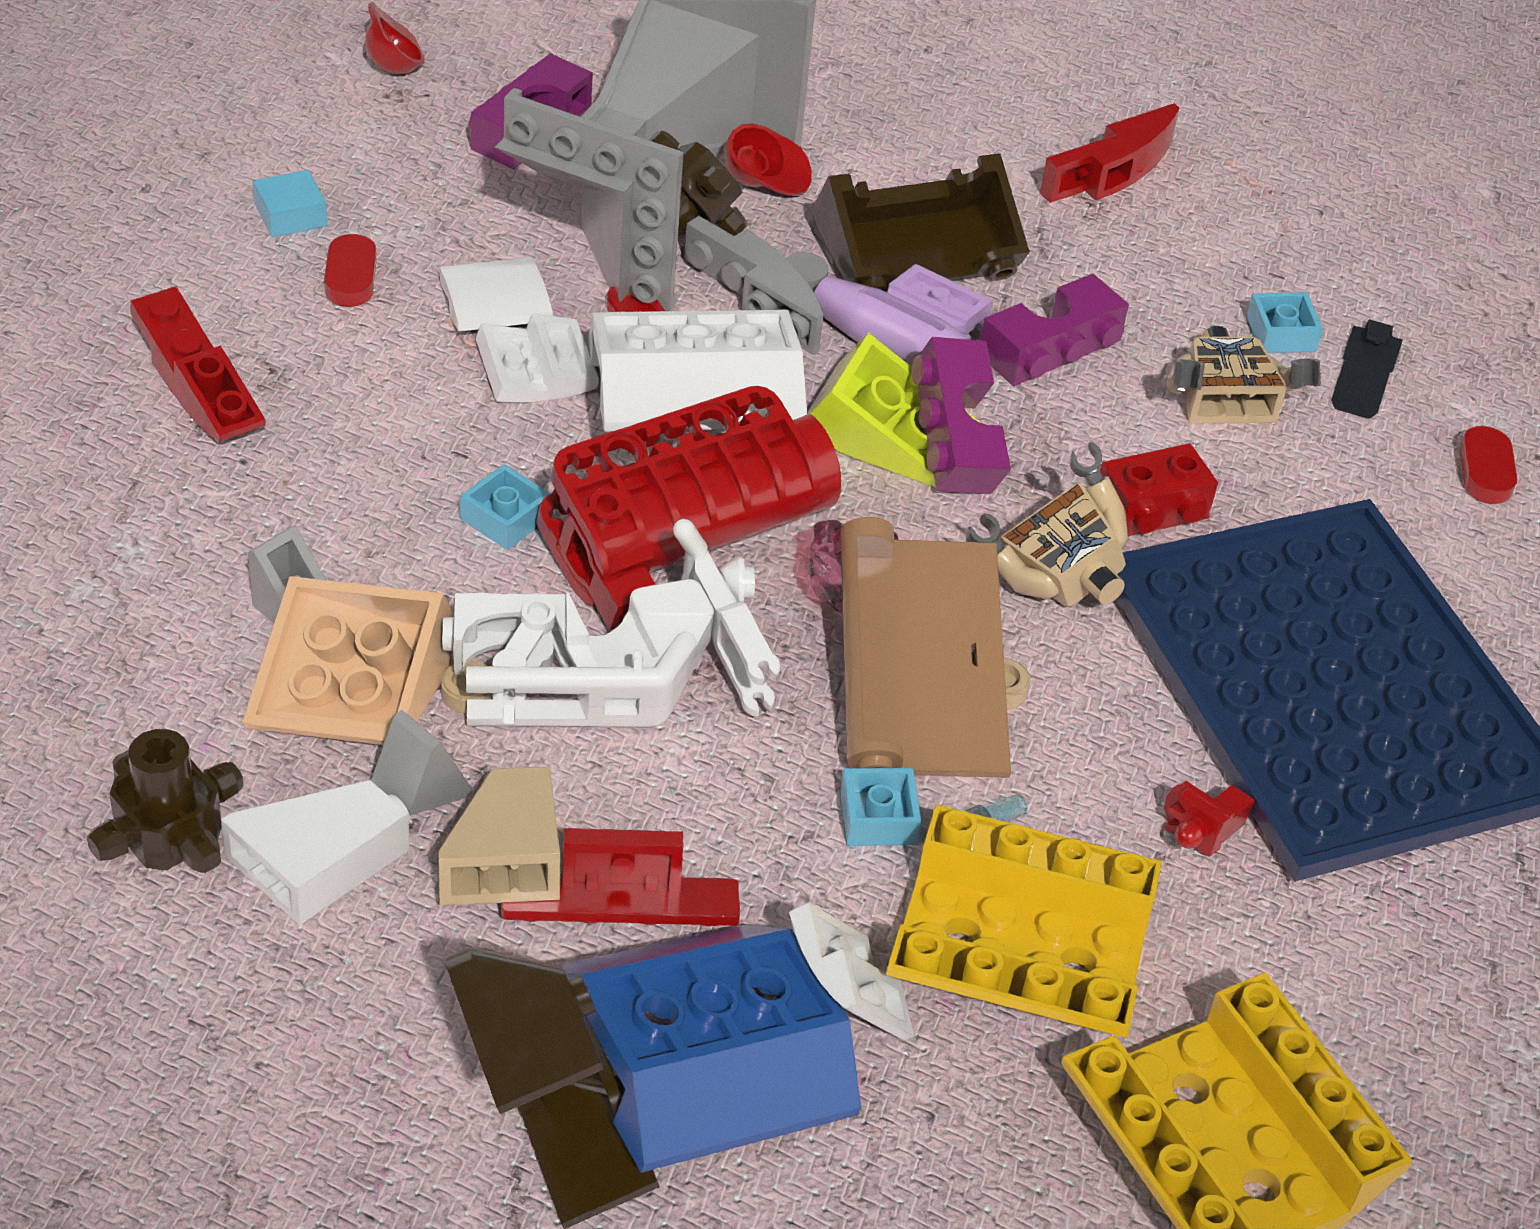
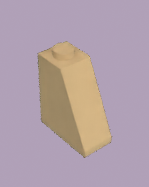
M550 766L501 768L490 771L438 851L440 906L560 900V848Z

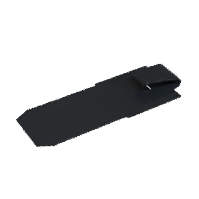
M1371 319L1368 320L1365 328L1353 325L1343 355L1344 363L1331 399L1334 409L1367 419L1378 414L1389 375L1394 370L1403 339L1392 336L1394 326Z

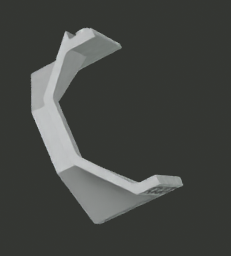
M638 0L601 93L581 117L522 97V90L513 88L504 97V138L495 148L542 175L582 188L581 227L609 288L614 286L620 302L627 294L645 303H651L657 299L665 311H670L677 303L678 294L674 293L683 152L649 141L656 132L661 130L668 132L680 143L678 148L686 144L698 142L715 155L724 153L723 147L732 130L742 124L754 123L779 133L801 147L816 0Z

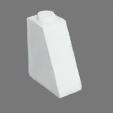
M371 780L233 812L221 819L225 857L299 926L409 851L410 815L406 806L397 796L393 794L387 795Z

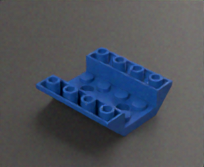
M743 925L557 965L564 967L569 979L581 974L594 1002L597 1012L587 1015L599 1043L626 1089L613 1123L641 1173L850 1118L859 1114L861 1101L850 1020L841 1005L828 993L815 976L791 928ZM757 987L766 994L775 995L777 1000L762 998L752 988ZM651 1012L658 1018L668 1020L670 1025L655 1024L648 1020L643 1013Z

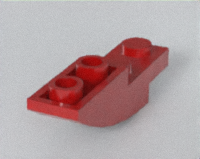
M1173 103L1106 125L1102 140L1046 157L1040 194L1049 203L1085 191L1097 201L1132 185L1150 172L1165 156L1172 143L1180 107Z
M177 286L130 300V313L152 349L151 361L185 411L208 435L220 442L266 425L265 417L221 345L213 347Z

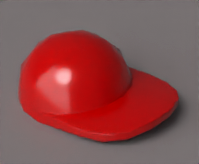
M370 2L368 4V11L371 22L366 30L365 47L371 60L380 69L394 75L408 74L424 63L425 56L415 36L407 28L382 11L374 2Z
M754 123L742 124L732 130L723 147L724 162L727 170L742 185L753 188L764 186L784 195L800 196L807 192L812 182L810 162L802 148L790 139L765 126Z

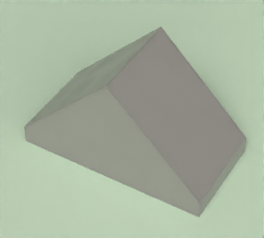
M296 525L290 526L248 552L252 605L273 623H275L289 576L326 580Z
M401 709L392 719L371 781L387 795L393 794L397 796L406 806L410 816L466 798L473 789L441 742Z

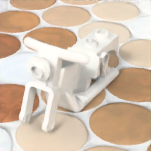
M680 519L674 524L673 532L685 550L681 580L635 589L630 595L628 612L622 623L610 633L600 636L589 635L569 592H566V594L455 593L454 617H443L442 635L443 650L453 651L455 675H463L466 664L477 655L493 649L505 648L495 655L492 663L493 666H467L466 693H493V700L467 699V726H658L670 716L705 651L711 635L715 650L741 698L743 709L752 716H758L759 708L754 698H760L765 708L770 712L773 709L775 695L773 690L767 686L762 670L759 667H766L768 674L776 681L779 676L780 662L772 654L746 603H744V599L754 598V566H745L744 557L736 556L717 569L707 550V544L695 525L688 519ZM554 652L561 667H550L553 663ZM526 693L576 694L579 700H526Z

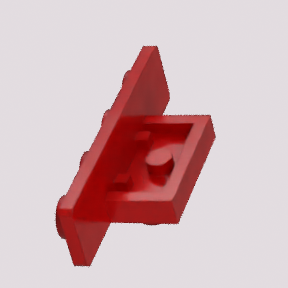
M564 828L563 874H560V900L502 903V918L504 920H523L527 922L562 921L590 924L602 922L641 923L645 925L681 924L709 927L717 925L736 926L740 921L739 884L736 879L681 877L684 847L683 831Z

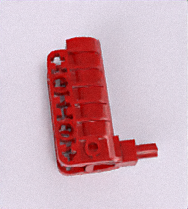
M758 385L749 386L561 449L554 458L550 473L555 489L541 502L536 522L574 592L586 604L590 606L597 605L596 607L608 629L612 630L617 628L624 620L628 612L631 593L638 588L656 585L649 572L684 560L685 550L673 532L674 524L678 520H690L705 540L707 550L711 551L833 507L841 493V470L834 445L828 433L812 414L793 420L774 391ZM750 404H753L756 409L765 408L767 410L765 417L762 418L758 412L746 414ZM743 416L739 425L737 417ZM709 418L721 422L726 432L717 435L708 434L701 428L699 422ZM686 426H688V431H689V433L683 435V434H684V431H685V429H686ZM664 434L668 439L679 437L676 447L672 448L668 442L657 444L660 435ZM652 446L650 455L648 456L647 447ZM619 448L625 449L634 456L636 462L625 466L617 465L609 458L608 452ZM596 456L598 464L592 466L594 457ZM572 464L576 470L587 468L584 478L579 479L575 473L566 474L567 466ZM554 509H558L562 515H567L565 523L560 518L551 519Z

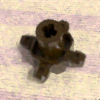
M662 130L656 132L649 139V141L683 152L678 236L686 229L687 223L698 216L712 224L715 222L714 225L732 236H736L747 227L745 217L736 206H730L743 193L740 184L708 148L698 142L686 144L678 148L680 143L668 132Z
M153 729L143 732L133 740L129 750L117 755L113 759L115 778L109 793L113 819H107L90 831L87 835L88 847L98 861L117 858L128 853L129 848L145 868L168 870L184 861L192 870L206 873L218 867L221 863L220 846L218 843L222 829L220 803L233 797L244 786L242 773L233 762L218 763L204 769L202 772L190 758L189 745L181 734L169 729Z

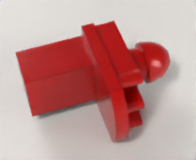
M1184 781L1174 786L1166 796L1164 810L1168 823L1164 826V829L1175 834L1176 842L1180 847L1186 849L1196 848L1210 857L1214 852L1216 853L1220 850L1224 841L1246 823L1255 799L1233 785L1214 799L1188 781Z

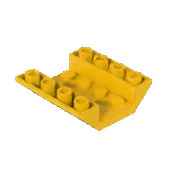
M936 804L924 842L916 883L904 923L899 926L886 975L1128 1038L1138 985H1135L1146 929L1155 902L1162 861ZM964 934L969 936L974 942L952 938L948 935ZM1077 963L1084 966L1089 972L1065 967L1064 964Z
M1266 972L1216 992L1207 1021L1131 1053H1128L1116 1035H1113L1063 1056L1061 1061L1066 1072L1176 1229H1337L1345 1225L1407 1171L1413 1162L1408 1153ZM1179 1087H1189L1196 1090L1204 1101L1194 1104L1181 1100L1173 1090ZM1251 1182L1260 1183L1272 1191L1275 1199L1265 1202L1261 1199L1252 1198L1245 1191L1243 1185Z

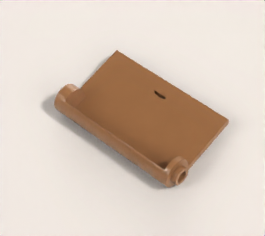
M860 517L846 522L841 527L840 537L848 766L850 768H913L914 775L1009 778L1011 775L997 543L894 540V528L890 522L884 519Z

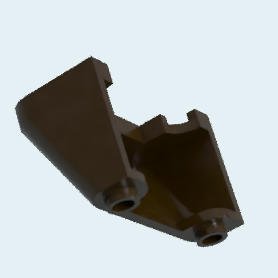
M1001 153L979 156L977 159L979 167L971 173L962 175L960 168L952 169L946 180L869 190L866 181L857 182L854 188L850 173L828 176L812 207V213L816 227L844 280L887 292L889 283L915 264L951 281L991 276L992 279L999 280L1014 275L1018 270L1017 267L1025 260L1030 251Z

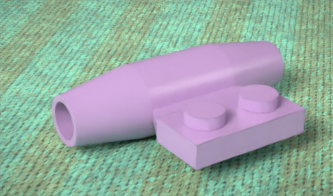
M917 264L889 283L888 292L832 276L822 279L814 291L825 319L857 342H860L869 332L911 367L915 357L921 353L931 337L969 339L965 335L982 323L985 317L991 315L993 300Z

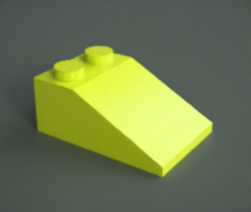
M868 332L838 363L807 412V415L812 414L822 424L838 452L936 487L933 471H930L927 466L928 441L926 430L919 421L921 402L918 386L912 381V367ZM968 413L974 420L978 421L975 417Z

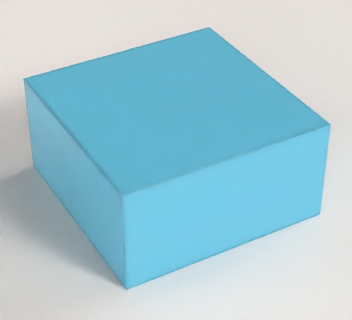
M309 170L253 180L254 204L271 238L327 226L326 201Z
M1308 292L1252 293L1246 317L1254 337L1260 339L1268 353L1317 352L1323 328Z
M503 464L460 495V519L506 550H509L538 528L536 521L540 504L551 493Z
M843 768L840 796L847 846L917 845L921 827V816L913 768Z

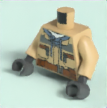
M1212 326L1206 329L1201 337L1192 340L1189 354L1182 355L1176 360L1174 367L1167 377V387L1175 394L1185 392L1189 424L1277 423L1285 393L1299 390L1303 386H1321L1320 360L1304 358L1292 360L1291 367L1286 368L1268 354L1260 339L1253 336L1230 337L1227 329L1223 326Z
M1088 443V449L1095 459V464L1092 466L1084 467L1080 465L1073 451L1070 456L1069 464L1071 470L1079 477H1086L1089 485L1084 487L1080 482H1077L1000 536L1002 544L997 539L1000 533L999 522L991 514L984 513L979 518L980 523L989 531V538H981L972 527H968L966 542L997 543L998 572L1015 592L1043 599L1053 597L1064 606H1073L1090 593L1100 603L1108 604L1116 600L1123 592L1124 581L1117 574L1126 565L1122 553V548L1128 542L1126 513L1109 477L1103 478L1100 473L1099 467L1102 462V452L1096 444Z

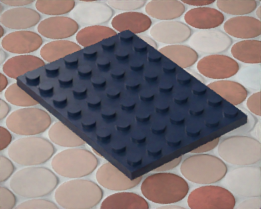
M1371 499L1122 552L1126 565L1117 575L1124 581V589L1116 600L1232 784L1255 799L1250 812L1294 882L1540 817V726Z

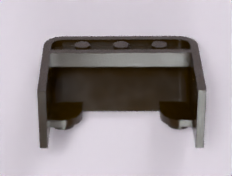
M471 947L444 957L447 971L496 1108L500 1114L516 1107L518 1108L563 1228L571 1227L659 1188L654 1170L640 1172L613 1123L626 1089L618 1075L614 1074L587 1015L597 1012L582 975L580 974L569 979L562 966Z

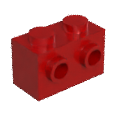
M1191 443L1104 461L1101 463L1100 468L1102 477H1109L1124 506L1128 537L1182 524L1195 523L1209 518L1218 481Z

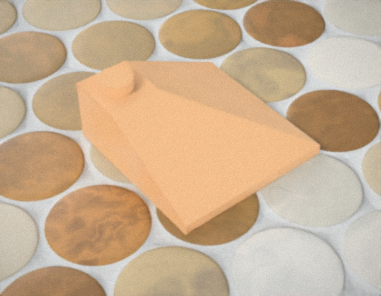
M289 576L242 724L245 728L384 745L392 719L401 709L418 722L439 687L443 672L449 667L453 651L443 650V617H454V611L443 593Z

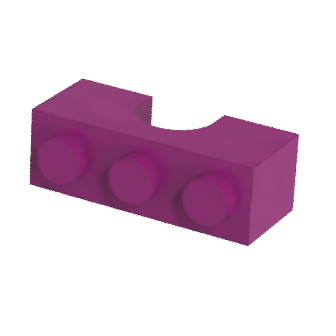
M549 53L471 112L469 119L471 150L514 170L522 163L495 148L504 138V97L513 88L522 90V97L581 117L592 105L593 72Z
M1092 273L1057 288L1051 318L1038 316L1022 303H1019L985 317L980 340L987 342L991 367L1014 387L1032 378H1038L1046 372L1069 362H1075L1081 357L1104 347H1110L1120 341L1124 333L1129 303Z
M931 337L921 353L915 357L911 376L913 383L918 386L921 402L919 421L926 430L928 441L927 466L930 471H933L936 491L992 494L1011 470L1003 426L982 424L974 420L964 409H975L994 384L987 342L983 340Z

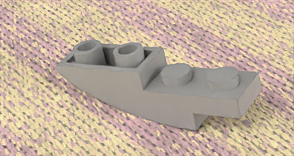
M701 216L687 223L684 261L742 295V310H788L801 348L812 355L819 351L823 311L808 282L780 252L748 229L743 230L736 236H732Z

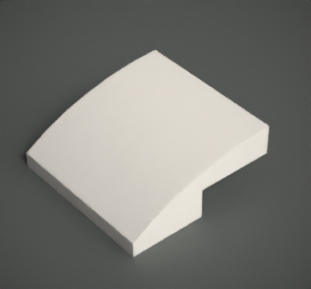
M532 257L439 267L440 285L449 299L450 318L458 332L479 329L481 324L497 326L528 324L532 314L553 316L544 281Z
M532 314L526 329L488 324L480 325L475 339L496 402L516 403L560 399L597 388L599 378L595 367L592 366L591 357L577 319Z
M810 902L789 911L800 948L810 968L828 993L846 1010L905 1041L915 1037L902 983L894 977L887 976L884 971L875 967L868 937Z

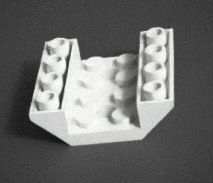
M788 310L593 312L588 348L592 366H600V411L604 432H612L749 386L757 385L774 391L793 420L807 415L803 351ZM750 404L746 414L758 412L763 418L767 410L765 408L756 409L753 404ZM743 416L737 417L739 425ZM709 418L699 422L703 430L714 429L720 433L726 432L721 422ZM686 426L684 434L689 433L688 426Z

